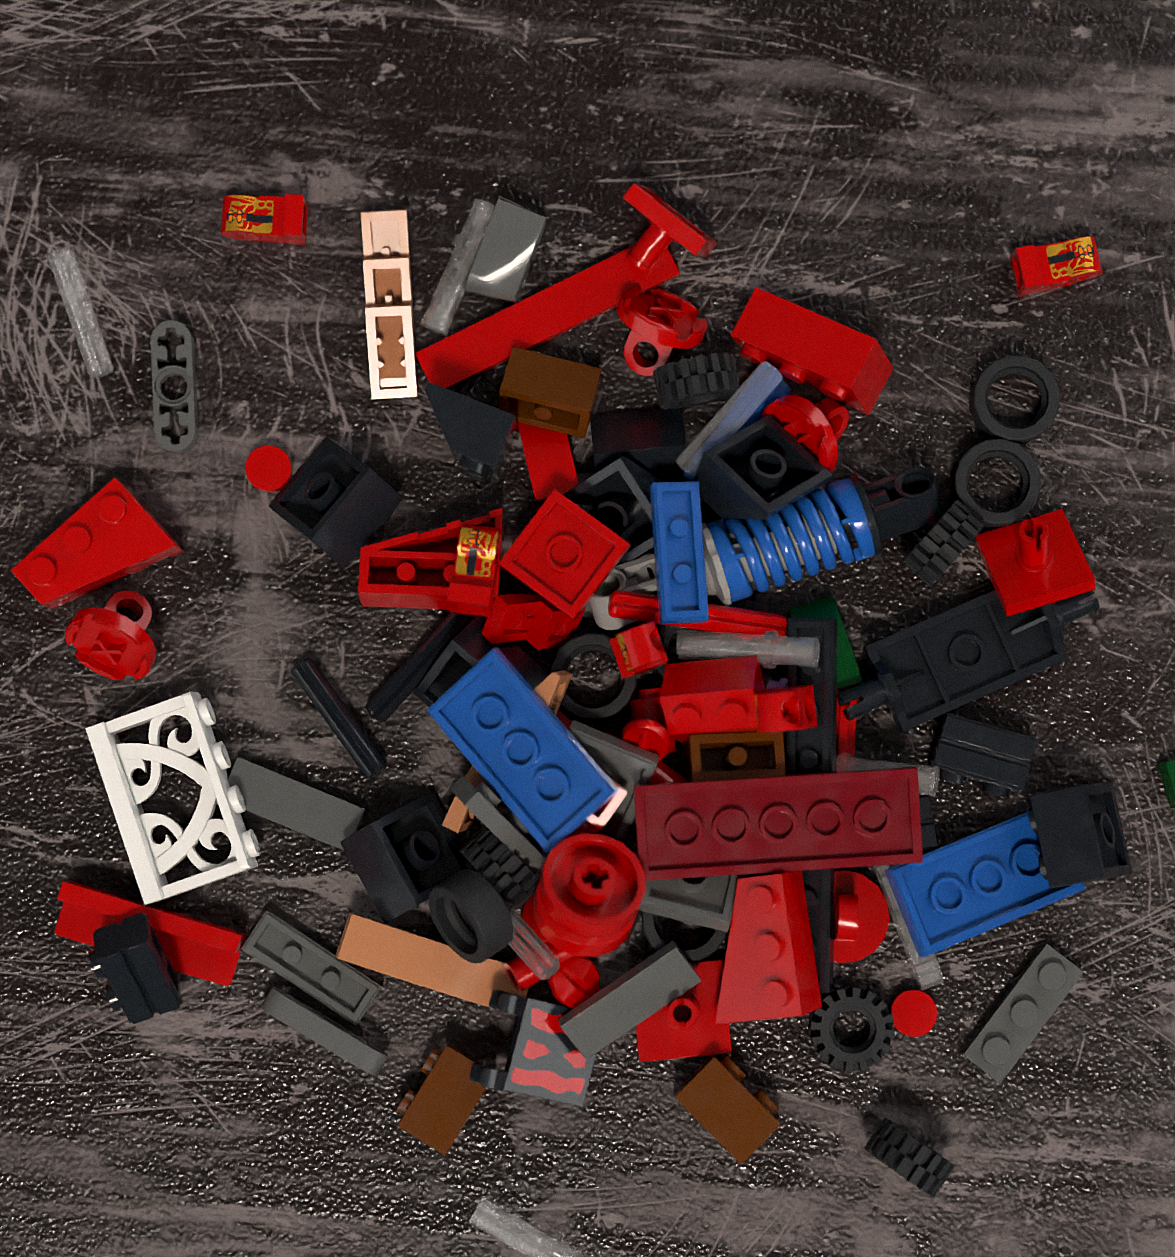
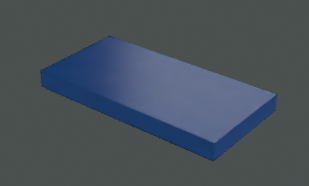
M493 648L426 710L547 853H550L561 841L569 837L620 791L498 648Z
M1028 812L923 854V863L898 864L884 870L919 958L934 954L1086 889L1084 883L1050 889L1048 880L1043 878L1039 868L1038 858L1042 850L1039 836L1031 828Z

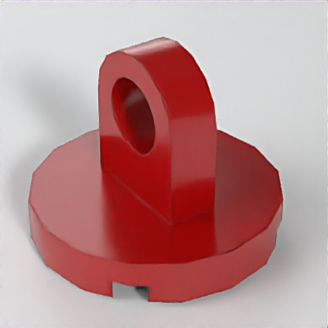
M634 286L623 292L616 311L620 320L631 329L625 344L624 357L630 369L635 373L643 376H653V371L657 370L656 368L666 366L665 364L669 363L675 348L686 349L700 345L708 323L705 318L699 320L697 318L699 311L696 307L680 296L658 288H651L649 294L639 293L641 287ZM639 342H649L654 345L658 351V360L650 362L643 359L638 351Z
M791 394L779 397L763 410L761 419L770 415L830 473L834 471L838 460L837 440L843 434L849 420V411L846 407L829 398L814 405L808 399Z
M133 591L117 592L108 600L104 609L95 607L81 609L72 617L66 627V643L68 647L70 644H73L77 649L75 656L93 672L109 679L124 681L126 676H134V680L142 679L149 673L156 660V647L152 638L145 632L152 616L151 606L147 599L139 593ZM129 608L133 610L138 616V621L134 622L128 617L117 613L116 609Z
M847 870L835 871L834 962L847 963L859 961L875 952L886 937L890 921L888 903L878 885L866 876Z

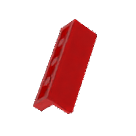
M74 881L62 882L57 899L64 902L55 928L56 935L94 946L93 933L96 929L115 922L120 924L123 919L143 913L147 915L174 971L223 986H230L232 984L242 952L241 948L247 936L246 933L150 904L144 905L143 902Z

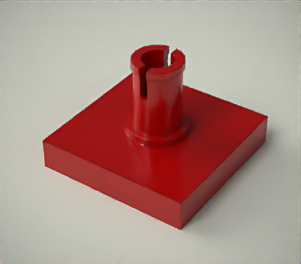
M634 183L624 195L623 199L645 215L651 223L631 251L625 255L644 272L649 273L652 266L672 241L675 243L679 242L692 254L701 257H707L717 244L716 241L648 187Z
M554 489L498 564L575 621L630 548V544Z
M1063 509L975 536L976 548L1007 617L1095 590V577Z
M722 959L690 962L699 974L701 982L636 1026L639 1062L732 1053L729 1023L715 1024L724 970Z

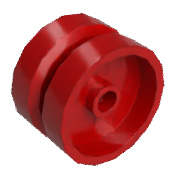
M583 833L564 839L550 851L533 898V918L542 936L557 949L574 956L597 957L614 951L628 938L646 891L645 872L637 856L620 841L602 834Z

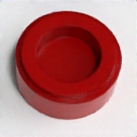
M265 445L258 447L248 456L245 472L248 480L255 488L262 492L273 493L283 489L290 481L293 467L290 458L282 449L276 446Z
M904 990L897 994L890 1004L889 1012L894 1019L893 1026L904 1035L911 1037L922 1036L928 1033L935 1025L937 1019L936 1005L928 994L920 990Z

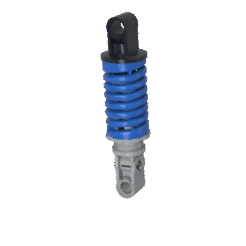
M912 467L898 474L862 485L855 473H851L845 479L827 484L824 490L821 488L815 489L808 496L802 497L766 520L725 518L724 521L720 519L707 524L702 522L707 597L709 595H717L723 606H731L732 602L750 597L753 594V581L759 592H765L770 586L767 579L768 576H771L773 584L777 587L785 585L786 576L784 571L786 570L792 581L801 580L803 577L801 565L805 566L807 574L811 576L817 575L820 572L818 563L820 559L826 570H832L837 566L835 558L837 549L844 564L852 563L854 557L856 561L869 557H881V541L916 529L928 528L940 519L941 506L934 473L924 467ZM856 541L858 548L852 550L850 542ZM646 554L636 560L615 566L589 601L595 622L599 627L606 630H616L636 622L634 620L611 617L608 614L609 596L616 590L655 596L654 591H657L654 554ZM648 567L652 568L655 576L652 579L649 576Z

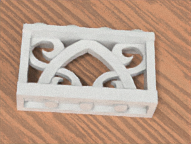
M190 691L108 722H102L85 728L144 905L156 903L258 867L256 856L261 854L258 840L252 829L246 830L241 816V813L246 811L243 796L237 785L229 786L226 769L231 767L230 758L223 742H216L211 725L216 724V718L212 705L208 698L202 699L199 692ZM173 715H180L186 718L192 728L191 739L186 743L180 742L177 738L178 728H175L168 736V748L160 746V729L165 720ZM150 722L149 744H121L118 736L119 732ZM199 749L205 766L191 758ZM145 760H150L151 776L148 783L143 786L137 785L132 777L134 770L141 768L147 773ZM162 764L183 772L202 787L197 808L185 831L169 816L159 813L144 814L141 803L151 797L159 786L162 776ZM217 802L223 819H211ZM158 825H164L174 834L177 841L173 844L169 835L166 834L165 841L157 844L152 837L154 828ZM223 832L231 842V852L228 858L220 864L207 862L198 854L194 847L200 841L209 850H220L214 846L212 838L215 833ZM186 856L202 871L200 874L169 885L165 876L166 872L175 867Z

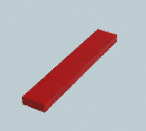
M632 246L416 352L415 355L428 381L450 390L509 361L513 347L529 351L618 307L625 290L634 286H640L639 293H646L651 288L655 289L679 277L680 272L668 248L652 266L649 273L644 272L625 256L634 247Z

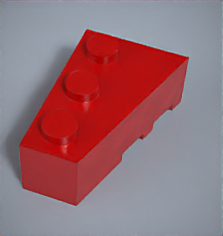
M757 287L731 333V337L741 349L739 354L748 361L757 365L765 364L766 362L779 369V372L790 380L801 384L804 382L820 390L825 395L841 401L868 416L893 370V366L877 339Z
M113 478L10 571L41 605L54 609L104 587L105 584L128 574L137 573L145 569L144 567L185 551L132 492L118 479Z
M503 508L489 511L488 515L461 522L457 520L446 523L445 527L418 534V532L361 547L358 594L362 606L449 610L447 597L450 582H452L462 524L500 529L498 564L503 558ZM498 565L494 600L496 595H501L502 567Z
M802 870L757 873L739 878L737 880L715 1024L803 1016L822 1008Z

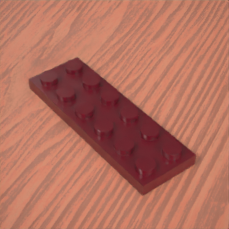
M916 767L633 785L637 856L645 872V881L923 863L918 768Z

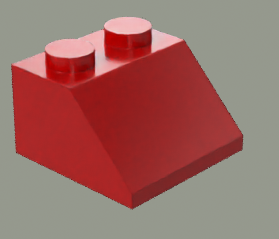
M758 655L666 664L660 701L670 736L683 744L689 735L758 732L754 694L765 690Z

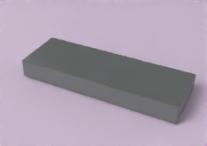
M237 757L228 778L230 787L237 785L240 789L246 811L343 851L344 849L340 842L358 831L366 809L240 757Z
M266 910L241 950L356 1026L383 987V985L348 962L337 959L335 957L336 954L270 910Z
M672 941L559 1018L558 1022L561 1029L587 1060L701 982V979L679 947Z

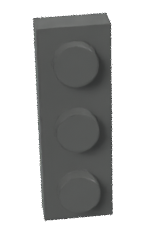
M462 775L449 789L540 878L549 853L538 842L533 845L525 837L529 831L512 811L504 816L495 808L501 800L482 781L474 787Z
M1044 943L961 1054L998 1083H1001L1084 972L1051 946Z

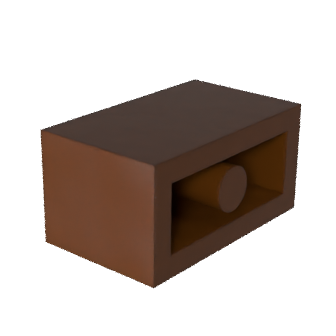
M513 347L500 387L497 408L516 415L517 422L585 439L597 398L602 369L589 366L583 362H573L544 355L538 351H528Z
M783 731L689 735L683 742L685 778H687V781L786 775Z
M450 1042L443 1051L434 1047L420 1070L428 1075L419 1091L410 1087L396 1110L403 1115L398 1127L446 1156L487 1088L469 1080L473 1064L484 1063Z
M711 1055L673 1094L688 1112L742 1165L781 1125L774 1116L779 1108L761 1089L753 1095L741 1083L747 1075L728 1056L720 1062L714 1055Z

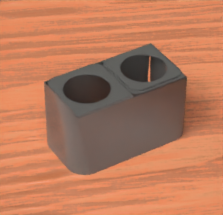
M499 196L466 283V290L509 305L516 304L543 235L546 217Z

